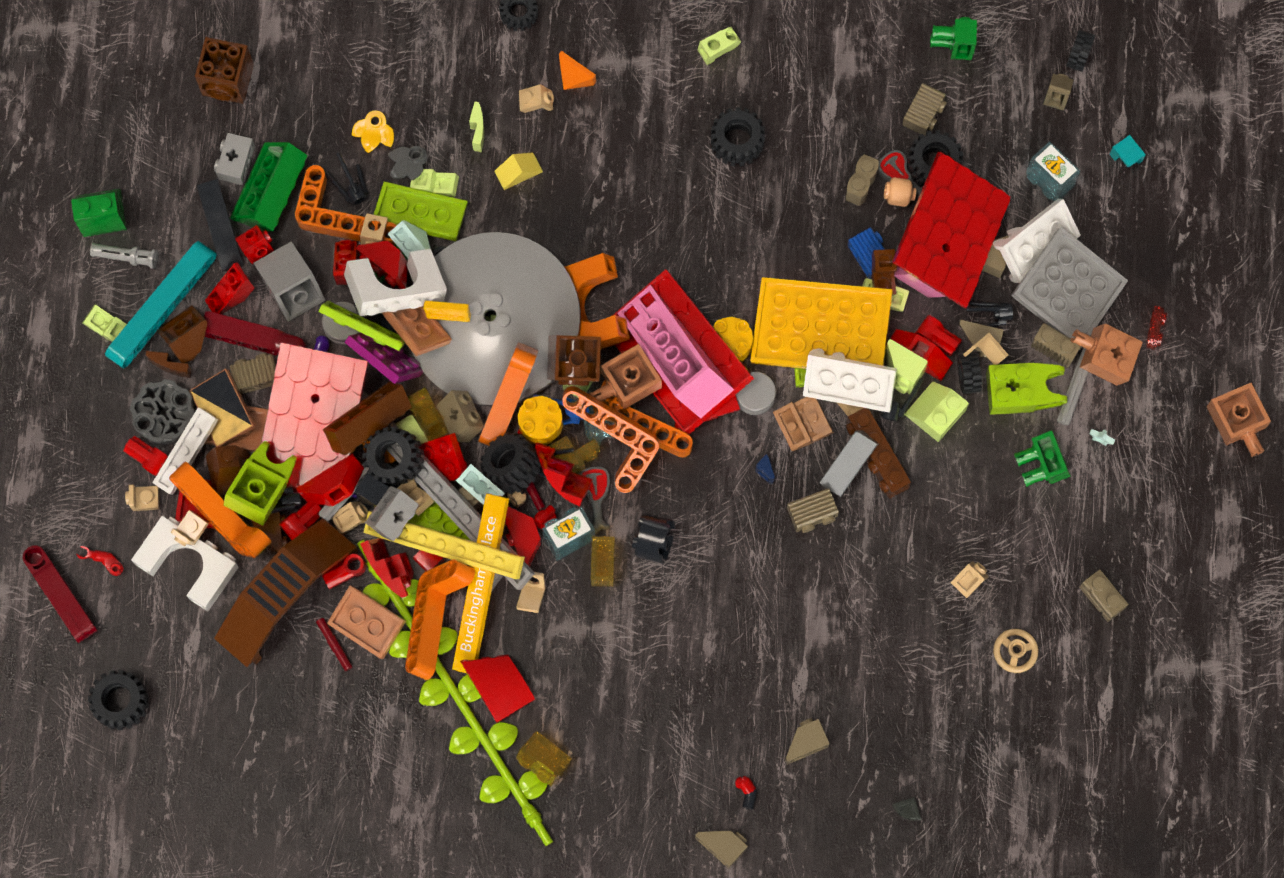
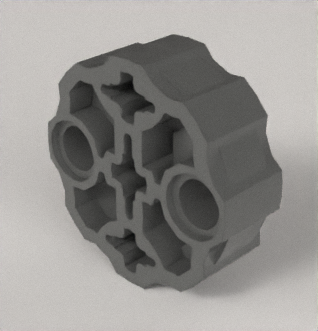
M166 379L157 383L149 382L141 387L140 393L136 398L132 399L130 406L133 419L132 424L141 438H145L153 446L157 447L176 444L196 412L195 402L189 391L177 385L175 381ZM153 393L156 397L152 399L149 395ZM188 398L186 404L178 405L179 399ZM159 406L167 413L168 421L161 414ZM143 422H150V426L147 429H140ZM174 428L179 431L177 434L172 431Z

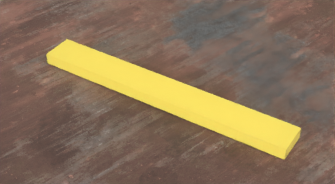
M368 511L367 519L373 511ZM410 522L406 523L401 535L394 540L395 543L451 560L455 559L464 564L513 579H520L525 558ZM365 524L363 533L388 540Z

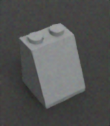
M292 242L254 262L260 277L288 322L326 301L313 273Z

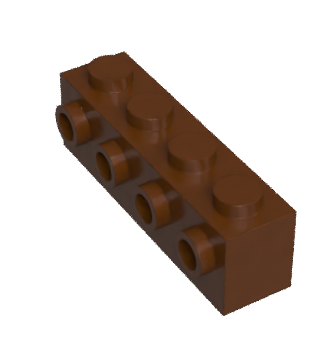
M389 381L326 426L323 431L333 452L348 455L354 452L355 448L361 443L369 441L368 438L371 435L373 436L377 430H383L393 420L405 415V412L412 406L403 386Z
M863 408L848 416L847 425L845 426L851 437L855 431L862 430L878 443V446L868 458L867 465L871 473L877 476L882 492L886 493L890 499L909 489L911 481L870 410Z

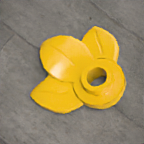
M377 110L369 112L365 119L357 121L352 129V136L361 137L362 146L367 153L373 151L380 142L391 147L394 141L393 129L386 124L385 115ZM374 117L379 118V123L377 125L372 124V119Z

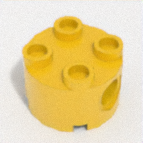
M735 317L717 320L714 323V329L720 334L740 361L743 362L751 354L753 342L752 330L748 322Z
M544 396L526 399L518 413L521 434L532 444L538 442L547 445L558 438L563 427L562 413L558 403Z

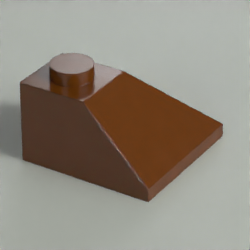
M191 305L160 327L157 332L181 363L192 361L201 352L207 321Z
M236 445L214 447L206 455L212 488L220 497H225L242 466L250 458L248 450Z

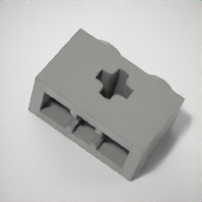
M227 133L226 140L223 139L220 145V152H222L220 159H217L214 165V172H216L219 180L244 186L255 149L252 138Z
M390 486L365 523L382 537L394 542L401 535L403 527L408 520L415 515L419 504L400 489Z

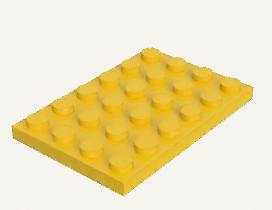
M762 277L751 352V364L806 369L808 354L813 349L820 348L828 356L841 352L845 355V359L884 366L893 294L892 289Z

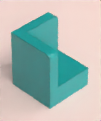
M1130 135L1113 146L1110 152V156L1114 161L1120 158L1127 167L1132 166L1136 162L1140 164L1146 155Z

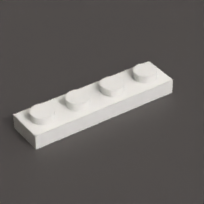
M198 407L152 483L168 494L173 495L177 487L170 481L169 476L185 461L192 465L219 419Z

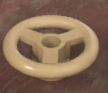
M1010 629L1004 631L994 643L993 652L995 660L1000 667L1008 672H1025L1035 664L1038 658L1037 643L1033 636L1024 630ZM1014 635L1021 636L1025 638L1029 643L1025 644V642L1020 639L1010 641L1008 637ZM1001 644L1008 648V652L1011 655L1010 665L1001 657ZM1013 647H1018L1020 653H1015ZM1032 650L1029 661L1022 666H1017L1018 658L1024 656L1026 651Z

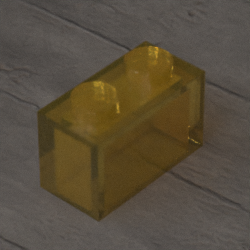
M592 536L591 586H614L615 537Z
M538 731L520 748L516 757L522 767L531 770L541 782L547 783L550 786L566 771L572 758Z

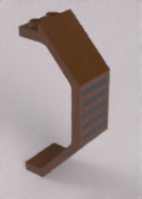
M321 519L283 546L240 593L214 639L246 667L252 662L257 665L262 659L259 651L277 622L317 578L348 555L357 554V547L325 519Z

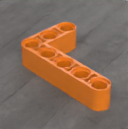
M310 166L306 170L295 211L298 226L305 231L361 242L360 234L365 217L321 208L327 178L321 166ZM314 175L321 176L317 181L311 180ZM309 195H316L314 200H306ZM304 215L311 216V218L307 221L301 220L302 216ZM325 219L332 220L329 225H322V222ZM371 221L368 227L374 228V231L381 227V224L378 221ZM387 222L383 241H389L392 245H395L394 241L391 238H386L385 235L395 228L396 224ZM347 223L353 224V227L349 230L343 229V226Z
M518 342L478 442L490 446L489 443L492 440L495 441L496 437L499 435L504 436L539 350Z
M614 396L603 401V403L621 414H627L631 420L638 424L646 423L649 426L648 430L656 435L660 432H666L669 436L667 439L660 440L658 438L659 448L678 457H687L692 452V438L687 433L631 407L623 409ZM593 406V412L596 413L598 409ZM614 417L605 419V423L609 425H614L617 422ZM628 428L624 431L631 435H634L636 433V431L632 428ZM645 440L652 445L655 444L652 440ZM685 441L689 446L686 449H679L677 443Z
M575 386L567 387L563 392L562 399L563 405L567 410L632 448L615 475V486L620 492L628 493L632 491L659 449L657 435ZM570 394H575L579 399L571 403L566 398ZM593 405L598 410L594 414H589L585 409ZM614 417L617 422L614 425H607L605 419ZM628 428L636 431L631 437L624 434V431ZM645 440H652L655 443L651 448L643 446ZM634 458H639L643 463L639 466H634L631 464V461ZM627 476L631 479V482L621 484L619 479Z
M186 461L169 476L170 481L239 554L256 558L271 543L270 538L262 530L247 526L233 510L223 506L224 500Z
M453 559L424 572L420 576L406 658V672L424 680H429L433 676L436 669L446 595L464 588L472 582L475 575L473 567Z

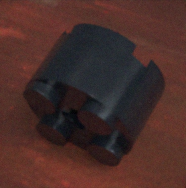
M650 514L641 515L638 524L640 532L638 536L635 535L632 543L637 558L664 564V559L668 558L674 536L671 535L670 529H675V521Z

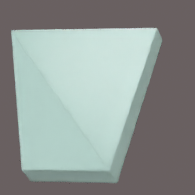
M402 220L388 233L407 258H409V253L412 251L430 249L426 231L405 220Z
M472 464L456 480L483 505L486 493L498 496L505 494Z

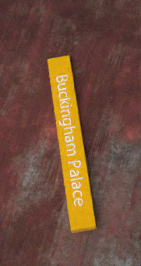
M486 493L477 543L500 549L509 498ZM474 566L472 567L475 570V575L472 582L468 585L452 670L466 673L460 663L461 660L467 659L469 661L478 660L495 575L494 572Z

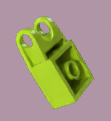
M1041 363L989 365L986 371L989 414L1030 413L1066 404L1068 402L1067 396L1052 393L1046 386L1048 379L1063 375L1065 368L1060 365ZM1012 386L1015 388V391H1011V388L1007 387Z
M267 441L262 442L250 458L246 460L225 494L223 505L264 526L285 491L297 457L292 455L281 464L270 462L266 457L270 444Z

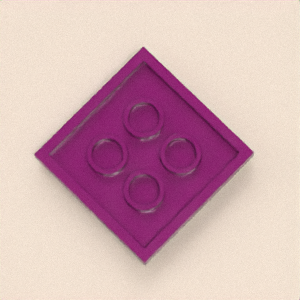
M363 333L349 335L344 342L394 384L418 378L423 373L420 363L415 358L408 357L403 353V348L398 351L388 345L383 346Z

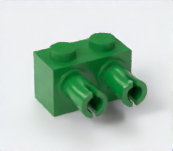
M961 17L955 19L952 26L933 25L930 47L949 48L951 50V59L972 60L977 41V20Z
M1053 431L1031 438L1033 442L1031 448L1014 453L1019 467L1036 459L1041 463L1040 467L1022 473L1027 487L1044 479L1053 484L1071 477Z

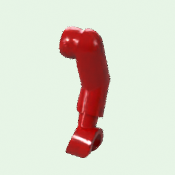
M80 546L87 550V555L82 557L76 554L80 559L91 558L93 561L102 562L113 576H118L123 572L122 564L110 552L91 551L86 546Z

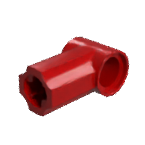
M930 315L924 319L915 332L935 344L949 356H952L962 341L943 328L942 323Z
M136 436L129 439L123 450L124 453L141 463V466L154 476H157L168 458L161 450L155 447L153 449Z
M307 502L296 513L294 512L285 518L279 525L290 539L293 540L319 519L318 513L322 508L319 504Z
M350 554L325 572L322 577L328 588L332 589L353 577L364 574L366 562L358 554ZM359 560L361 563L359 569L350 570L351 562Z

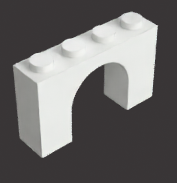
M431 249L409 253L407 268L414 284L405 289H391L382 285L376 279L368 258L347 261L344 276L359 316H372L378 313L395 312L409 308L415 309L424 306L425 301L444 302L447 288Z
M161 516L131 561L137 567L154 576L166 557L173 551L181 548L197 551L203 559V570L187 594V597L198 606L209 611L239 568L235 563L236 559L227 552L221 554L216 551L218 547L208 540L204 543L198 539L195 545H181L174 540L175 535L171 533L172 529H177L180 523L172 517L166 519Z

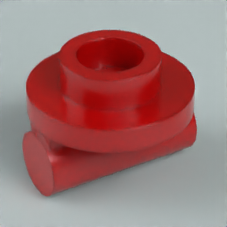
M549 505L545 510H541L535 515L534 522L539 529L547 530V527L556 523L554 507Z

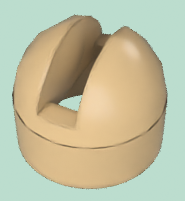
M515 491L514 494L507 493V496L513 506L518 508L526 501V493L521 494L522 491L518 493Z

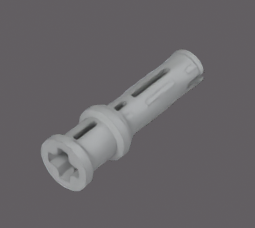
M92 243L90 248V256L127 261L132 266L139 264L155 269L158 262V251L156 249L148 251L141 250L139 247L128 249Z

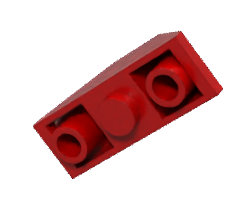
M341 240L340 242H335L333 276L336 285L347 284L344 276L347 261L358 260L357 241Z
M389 241L362 244L356 247L361 255L358 258H368L376 275L379 277L383 275L386 282L393 288L395 286L399 289L406 288L407 260L398 248Z
M234 263L205 299V302L212 312L223 314L245 301L255 287L238 263Z
M896 329L890 338L927 360L925 372L939 381H942L953 363L935 344L916 333Z
M352 453L297 487V492L307 502L335 506L352 495L364 470V466Z
M508 506L504 526L507 525L509 534H506L510 547L514 546L518 555L525 557L524 562L530 567L541 545L537 527L532 517Z

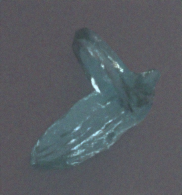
M593 405L588 406V413L594 414ZM583 419L585 435L588 440L593 441L599 446L602 439L611 437L608 433ZM605 420V423H606L607 425H614V424H615V423H613L612 421H606V420Z

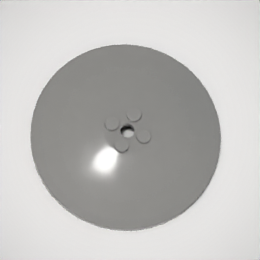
M501 232L472 235L452 243L439 252L434 258L447 288L444 302L468 304L471 318L470 322L436 319L452 340L450 344L416 356L413 353L426 376L447 394L451 390L468 391L475 405L493 406L518 342L539 351L518 402L538 394L555 380H547L549 335L579 336L581 309L575 285L560 261L546 248L528 238ZM494 310L496 318L490 322L486 321V312Z

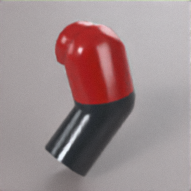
M746 776L738 777L735 780V786L745 794L742 808L753 810L757 789L750 778Z

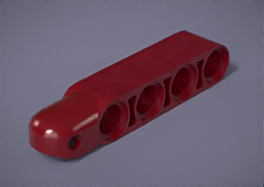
M206 311L203 317L207 321L204 335L207 338L275 356L279 355L281 343L306 348L302 338L287 334L278 329Z
M37 545L28 547L22 557L25 565L79 644L98 630L45 551Z

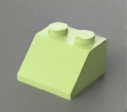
M889 339L885 350V360L887 367L897 368L894 388L903 394H910L918 380L923 376L928 361Z
M932 382L904 415L939 442L967 410L969 403L954 390Z

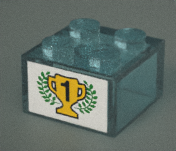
M1049 141L1031 158L1026 174L1029 181L1034 185L1037 184L1048 199L1056 201L1061 199L1075 186L1081 171Z
M582 507L569 509L564 513V517L558 520L556 518L551 519L542 528L544 540L556 561L595 540V529Z

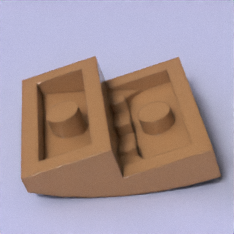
M805 397L773 412L791 451L803 448L834 433L816 398Z

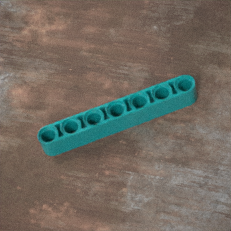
M200 241L195 242L109 345L105 356L123 369L126 368L212 265L217 253Z

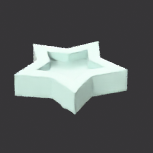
M1091 429L1089 434L1093 437L1092 440L1100 442L1105 446L1107 444H1114L1115 439L1109 437L1106 434V430L1098 432Z

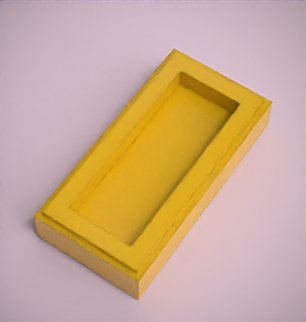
M436 301L424 302V311L427 319L470 322L471 313L468 304Z

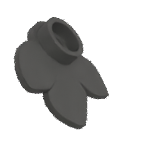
M413 146L411 148L399 147L391 151L388 157L396 162L390 176L396 179L405 178L407 175L410 180L418 178L422 174L423 164L428 158L425 149L420 146Z

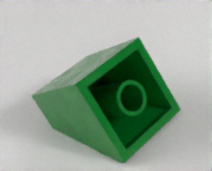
M120 188L78 195L71 199L74 221L83 237L127 230Z

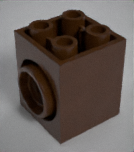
M205 37L195 74L202 96L244 104L254 67L248 46Z
M549 335L547 380H558V385L588 386L589 381L599 382L601 337Z

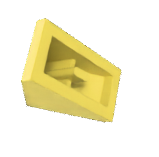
M533 153L512 154L494 172L502 188L506 190L543 171Z

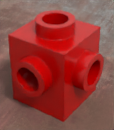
M258 225L235 238L251 264L274 251L270 244L273 241L266 230L262 232Z

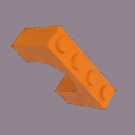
M601 253L564 267L570 275L579 297L581 309L579 336L601 337L600 350L630 340L625 318L613 315L591 323L585 313V300L591 289L601 283L618 278L614 257Z

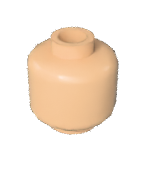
M893 177L890 182H886L884 199H887L889 205L907 207L910 201H915L916 188H913L911 180Z

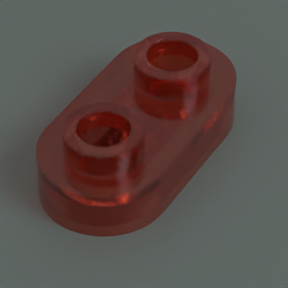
M1154 306L1146 348L1155 350L1156 346L1161 345L1163 333H1159L1160 327L1165 325L1167 313L1164 312L1162 307Z

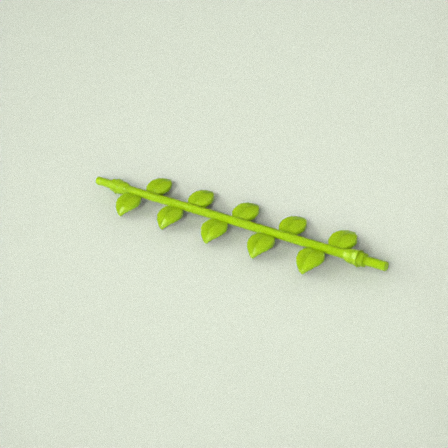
M365 540L357 543V546L367 560L360 543L365 542ZM367 560L368 570L382 585L377 583L369 584L364 588L363 593L384 607L391 599L411 630L413 617L407 607L415 606L418 580L411 579V586L406 588L408 596L401 598L385 585ZM447 627L441 628L438 655L445 654L454 647L457 641V632ZM409 631L399 632L389 650V654L392 657H407L410 638ZM437 657L435 670L441 680H427L422 686L419 702L425 706H436L444 703L448 699L449 693L451 694L471 728L460 727L454 731L449 746L450 752L453 754H468L477 749L481 742L501 776L494 775L485 779L481 787L479 799L485 803H498L506 799L511 790L522 808V814L526 819V823L536 830L545 846L550 845L553 840L542 824L541 814L527 800L536 799L544 793L548 785V776L540 772L529 771L521 776L518 784L516 783L497 751H503L512 746L517 738V727L508 723H496L491 727L487 736L466 703L475 702L481 698L474 684L466 675L460 680L457 689Z

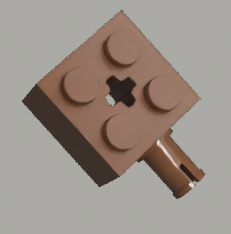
M1102 324L1093 328L1091 336L1078 329L1074 331L1072 336L1075 338H1071V342L1086 349L1080 368L1115 385L1129 381L1143 343L1142 341L1108 324Z
M638 344L601 365V374L606 380V385L589 394L601 402L614 396L622 408L626 409L662 388V380ZM627 375L635 376V379L628 378Z
M1252 383L1211 399L1207 409L1225 444L1229 445L1241 439L1244 440L1251 457L1263 453L1265 450L1262 448L1256 433L1266 429L1271 420Z

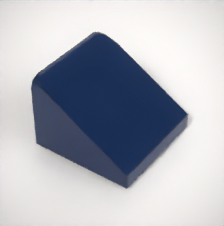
M766 454L756 464L755 472L772 485L775 476L769 457Z

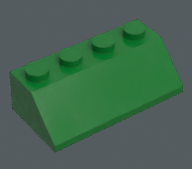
M265 142L230 218L250 227L258 225L261 231H273L279 223V217L288 203L291 191L296 186V180L300 171L305 166V160L308 155L289 142Z

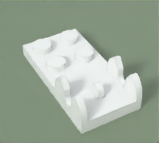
M1064 199L1054 201L1023 227L1008 230L1009 238L993 242L995 249L1000 250L1011 272L1009 275L1011 282H1021L1058 228H1064L1076 239L1081 236Z
M820 348L810 351L807 360L803 396L890 412L897 368L845 359V355L841 352L828 356Z

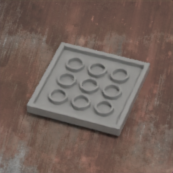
M1060 227L1011 296L1047 325L1067 337L1075 338L1072 334L1076 329L1090 336L1093 328L1099 324L1128 280L1064 228Z

